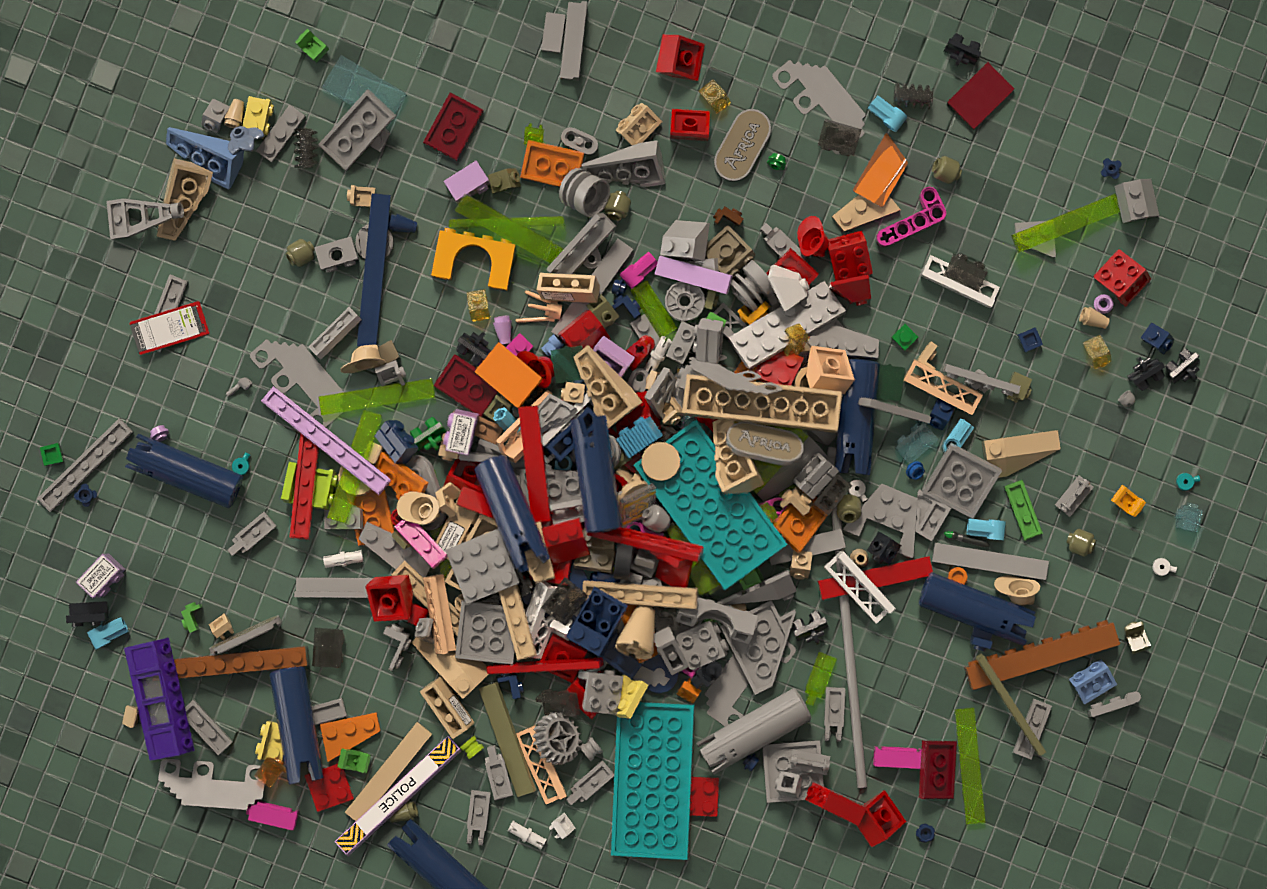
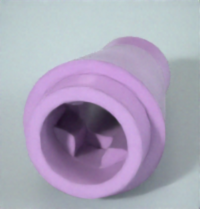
M509 315L494 317L495 322H493L499 342L501 344L511 343L512 320H510Z

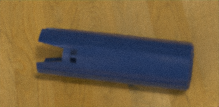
M851 359L849 363L854 381L846 393L841 396L835 467L839 470V473H849L854 455L855 472L857 474L870 475L876 409L858 405L861 397L877 401L880 364L875 361Z
M606 415L593 417L592 437L588 435L584 418L572 419L571 428L585 530L587 533H598L620 529L622 523Z
M138 434L136 438L148 444L138 442L135 449H129L126 459L136 465L128 463L125 466L126 468L223 507L230 508L234 504L243 482L241 474L144 435Z
M501 455L482 461L475 468V474L516 569L519 572L529 571L525 552L531 549L544 564L550 558L509 458Z
M933 572L929 573L918 600L920 607L1022 646L1027 642L1024 639L1027 631L1016 624L1033 627L1036 619L1034 616L1036 612Z
M301 666L273 671L269 675L289 785L300 782V763L307 764L312 781L322 779L321 756L306 668Z
M412 819L402 827V830L414 844L411 846L397 836L387 844L395 854L434 889H488Z

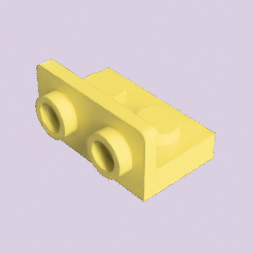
M249 96L242 126L247 129L259 128L263 132L264 137L268 135L270 130L268 119L269 116L273 115L274 111L272 101L270 99L265 100Z
M622 675L621 698L618 704L619 711L616 716L619 718H631L648 684L643 681H633L626 675Z
M267 721L266 725H262L260 735L263 738L262 742L257 744L255 754H258L257 759L259 760L263 759L282 764L283 752L278 723Z

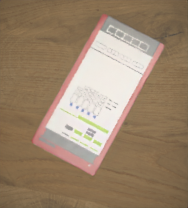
M199 301L130 322L140 355L209 334Z

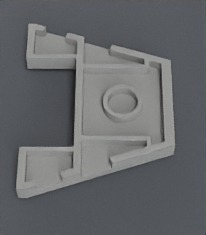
M880 484L863 504L861 517L853 523H847L843 530L859 536L866 518L902 532L903 535L899 542L902 546L898 553L913 558L917 498L887 485Z

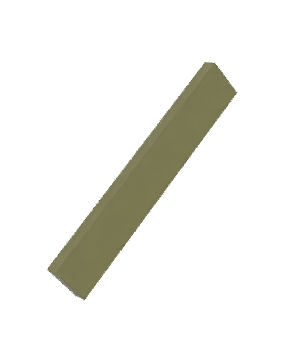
M982 653L976 656V660L1036 753L1040 756L1046 753Z
M498 682L479 688L517 797L536 791Z

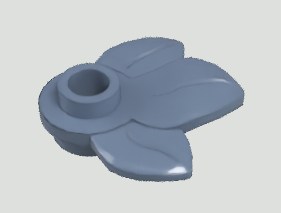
M244 126L236 127L230 133L231 140L228 144V150L232 155L236 154L240 149L252 152L254 140L263 138L264 134L256 127L248 129Z

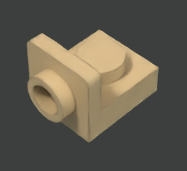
M929 342L917 361L936 369L927 360L931 361L937 354L935 350L937 345Z

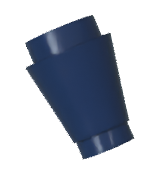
M397 213L396 215L391 214L388 229H391L392 232L415 233L416 221Z

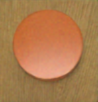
M955 567L949 571L948 578L965 584L967 573L963 568Z

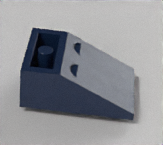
M594 586L566 638L603 658L616 634L628 605Z

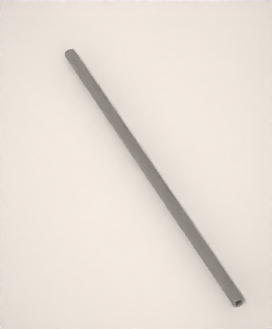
M831 481L828 484L833 530L842 529V521L837 516L839 488L838 481ZM844 548L835 550V556L840 551H844ZM837 560V573H843V565ZM849 594L839 596L857 788L867 787Z

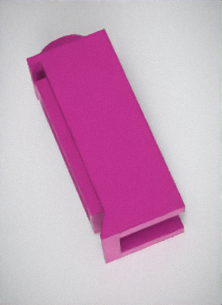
M874 746L873 765L920 769L921 748H918L917 751L916 748L881 746V749H879L877 746Z
M256 800L254 804H248L246 811L250 821L289 830L295 829L299 810L292 811V808L262 801L256 803Z

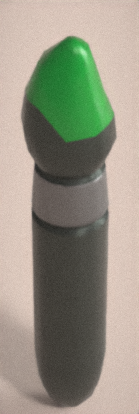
M955 531L944 532V535L951 540H958L980 547L990 546L989 542L983 539L959 534Z

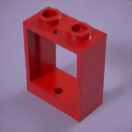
M814 782L807 790L805 800L858 826L867 809Z

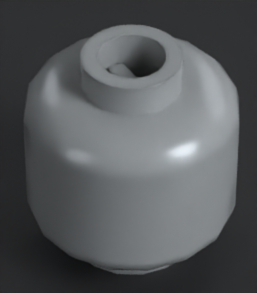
M652 505L644 510L642 522L651 531L661 533L669 528L671 517L662 507Z

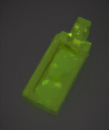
M818 652L805 686V693L809 694L806 704L813 706L816 698L822 697L837 658Z

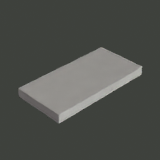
M368 89L318 145L347 171L397 115Z

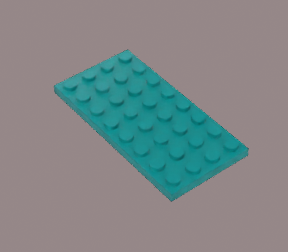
M697 420L664 442L672 445L678 451L680 457V467L672 478L665 481H656L648 477L643 470L642 459L633 465L644 481L650 485L652 492L656 490L655 496L691 544L704 547L701 559L724 590L787 545L750 492L728 494L722 492L715 473V445Z
M639 702L631 718H619L617 716L612 856L688 860L695 705Z

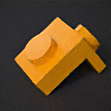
M765 301L752 313L744 305L738 310L739 317L743 322L750 325L757 319L759 320L768 314L766 311L771 306Z
M1123 485L1111 499L1125 513L1136 517L1146 504L1143 499L1137 497Z

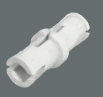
M661 336L655 350L651 351V357L643 368L647 372L651 366V370L656 371L660 362L664 361L665 353L672 343L669 338L664 344L666 337Z
M362 550L347 553L343 551L340 554L323 556L325 568L341 565L345 567L347 564L363 562Z
M515 821L511 823L508 832L521 838L524 843L527 841L540 850L547 840L532 832L531 828L527 829Z

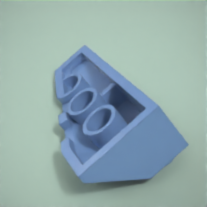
M171 127L167 129L166 144L181 157L188 158L194 164L213 172L212 182L227 189L232 187L243 164L244 150L240 149L236 154L232 155L228 150L230 141Z

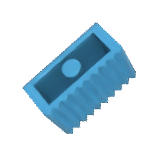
M642 416L633 422L635 425L633 428L629 429L626 427L618 433L620 437L615 440L628 459L663 436L650 416L646 419Z

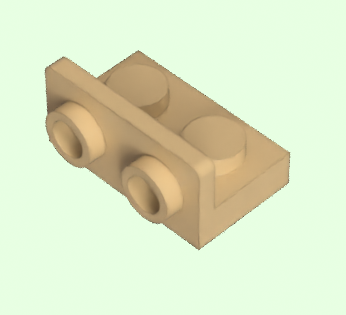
M640 103L631 110V114L627 118L619 122L618 128L615 131L633 146L643 143L662 121L648 106Z

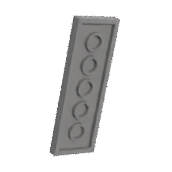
M823 281L808 290L807 296L790 309L784 311L782 306L728 337V341L748 370H751L844 315L846 310L826 282Z

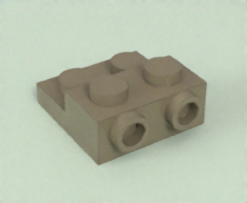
M727 225L707 243L705 257L707 259L718 258L719 272L732 275V279H735V275L740 274L739 270L744 265L746 266L751 260L754 261L755 253Z
M583 528L590 555L576 558L573 565L574 568L612 573L618 543L587 536V532Z

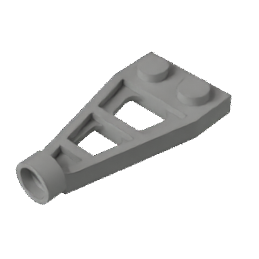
M132 199L106 201L110 239L132 237L169 220L183 218L184 208L181 203L165 204ZM131 208L141 210L142 221L134 226H131L128 210ZM148 208H158L159 218L149 221Z

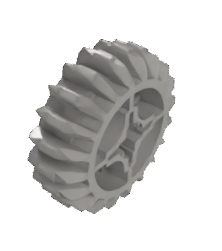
M551 713L543 716L542 720H539L537 726L533 729L536 732L532 736L536 739L533 745L538 747L535 752H541L540 758H546V762H552V765H563L566 762H571L578 755L577 751L581 749L578 745L582 742L578 737L582 733L577 732L579 726H574V720H569V715L563 716L562 713Z

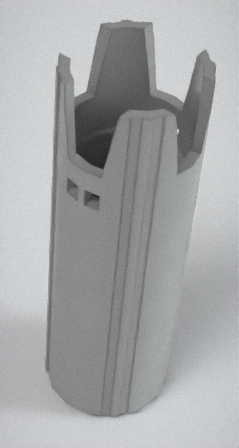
M793 688L697 742V745L700 747L707 744L700 751L710 768L721 764L712 770L713 774H716L807 723L812 717L800 694Z

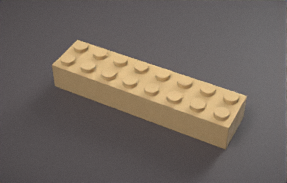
M687 374L682 413L684 416L837 433L842 392L778 385L783 389L763 394L761 392L755 393L753 391L746 392L744 390L727 389L706 376ZM749 381V382L755 384L756 386L761 385V384H765V383H761V382H752V381ZM773 385L765 386V388L768 390L777 389V387Z

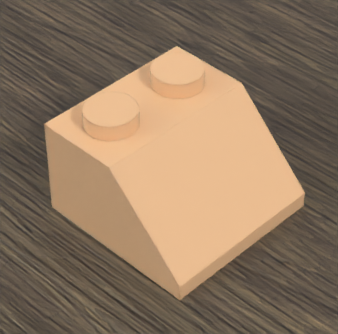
M811 346L806 374L809 387L840 391L842 394H845L854 381L846 350Z

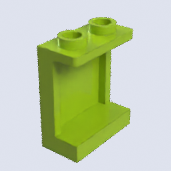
M289 462L281 495L284 503L293 504L297 463ZM317 469L313 508L329 510L330 505H333L335 498L333 490L334 487H337L339 480L335 470Z

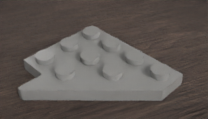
M772 600L749 611L758 616L754 634L749 644L731 639L727 628L724 625L720 626L755 695L773 686L796 611L792 610L780 617Z

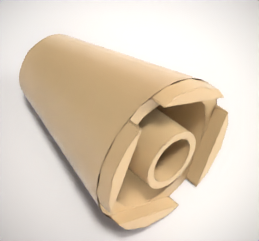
M636 606L616 641L615 648L619 652L629 656V653L635 654L637 659H650L652 657L655 610L652 606Z

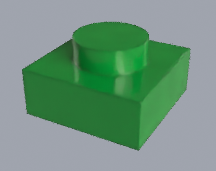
M904 324L891 338L905 351L918 336Z
M60 443L40 447L44 466L64 462Z

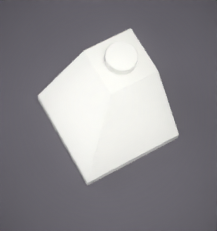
M777 265L770 267L768 279L784 311L790 309L807 296L809 285L806 279H802L799 273Z

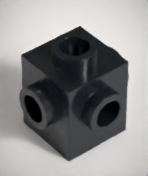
M878 531L867 551L873 555L872 559L881 564L884 561L890 565L902 545Z

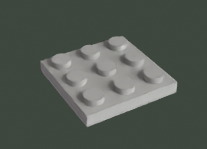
M950 443L922 492L973 519L1002 470Z
M499 529L446 549L466 604L521 583Z
M462 600L455 658L513 664L514 646L502 604L476 601L466 604L465 600Z
M820 740L775 743L762 747L767 803L805 800L807 790L813 782L824 787L822 774L789 768L792 749L821 754ZM781 771L798 774L802 778L803 782L799 799L782 796L776 790V780L780 776Z

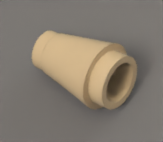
M233 99L224 117L225 126L234 129L242 125L243 101Z
M1084 307L1081 311L1079 321L1083 322V325L1107 328L1109 318L1092 307Z
M856 549L850 554V559L858 568H862L867 565L869 556L865 550ZM859 555L864 557L862 562L857 561Z

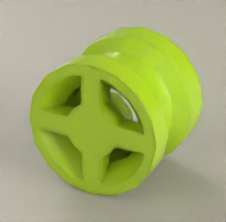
M475 735L460 746V749L467 753L468 759L484 748L482 744L477 742Z

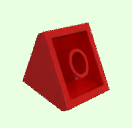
M672 109L670 139L708 141L710 111Z

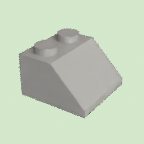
M1138 179L1115 186L1123 223L1159 216L1151 179Z
M675 220L663 235L660 255L672 259L705 261L710 223Z

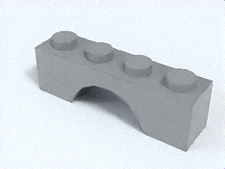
M698 597L697 609L678 608L675 622L694 627L701 620L714 619L721 622L727 628L731 639L749 644L754 634L758 616L749 611H741L729 605L718 604L713 600H705Z

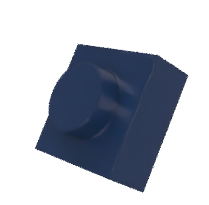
M1036 327L1017 335L1024 352L1043 345Z

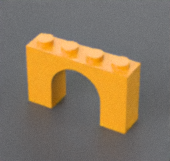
M450 228L439 231L432 277L451 280L458 253L464 248L477 246L486 250L491 257L492 266L488 287L508 291L516 245L512 244V240L501 238L500 242L493 240L494 237L482 235V238L474 237L475 233L465 231L463 234H458L456 230Z

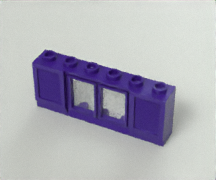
M169 638L124 648L149 760L195 751Z

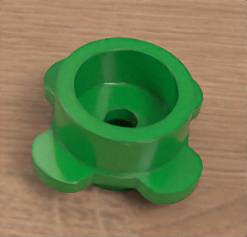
M777 153L769 156L767 164L775 170L785 169L786 158Z

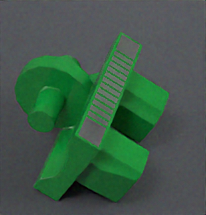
M431 417L425 422L428 430L422 433L419 427L410 431L411 436L415 439L414 443L419 448L418 451L424 447L426 450L432 447L436 451L439 450L437 444L443 440L441 438L443 433L447 432L440 422Z

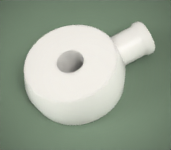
M858 479L852 480L848 485L849 494L860 497L862 502L868 499L864 495L866 491L864 482Z
M1165 558L1156 559L1152 566L1154 573L1158 576H1165L1169 572L1176 573L1177 567L1170 566L1169 561Z

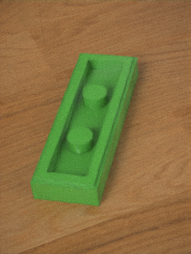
M1023 480L1004 486L1023 539L1027 540L1043 534Z

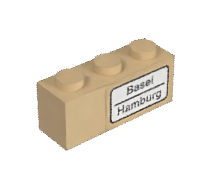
M539 274L537 292L542 300L598 302L600 284L594 275Z
M457 500L455 502L457 514L453 517L448 516L435 541L445 553L446 549L459 545L462 541L466 542L470 534L468 531L470 525H475L479 517L475 512L457 506Z
M442 676L429 683L420 691L452 739L475 723Z

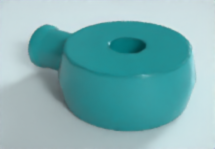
M245 452L243 458L235 459L232 463V470L241 475L247 474L250 469L248 459L251 455Z
M1181 473L1176 479L1177 487L1183 491L1190 490L1195 482H1200L1199 475L1193 477L1189 473Z

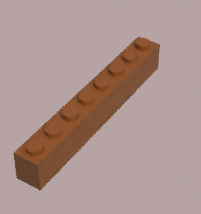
M1108 620L1097 622L1096 627L1090 628L1087 625L1078 628L1079 632L1071 634V631L1061 633L1060 638H1044L1040 644L1028 643L1023 646L1024 649L1016 651V648L1006 650L1004 655L998 656L996 653L986 658L999 680L1004 681L1118 646L1120 642L1114 623H1108ZM977 660L968 662L969 666L964 667L972 690L992 684Z
M308 646L177 658L174 659L178 678L308 666L309 655ZM159 675L153 676V681L160 680Z

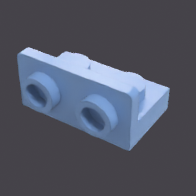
M1102 660L1092 663L1089 667L1081 672H1077L1069 679L1084 704L1117 685L1109 668Z

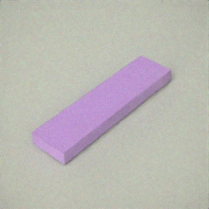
M659 256L655 271L656 275L728 294L733 277L729 274L664 256Z

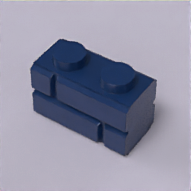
M398 420L385 421L381 429L375 434L376 439L395 464L408 463L412 455L419 449L414 443L415 439L407 434L403 423Z

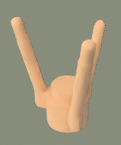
M525 291V294L548 303L546 306L528 304L530 308L544 310L545 315L548 317L516 319L517 323L554 322L555 319L560 320L562 305L558 304V301L542 300L538 294Z

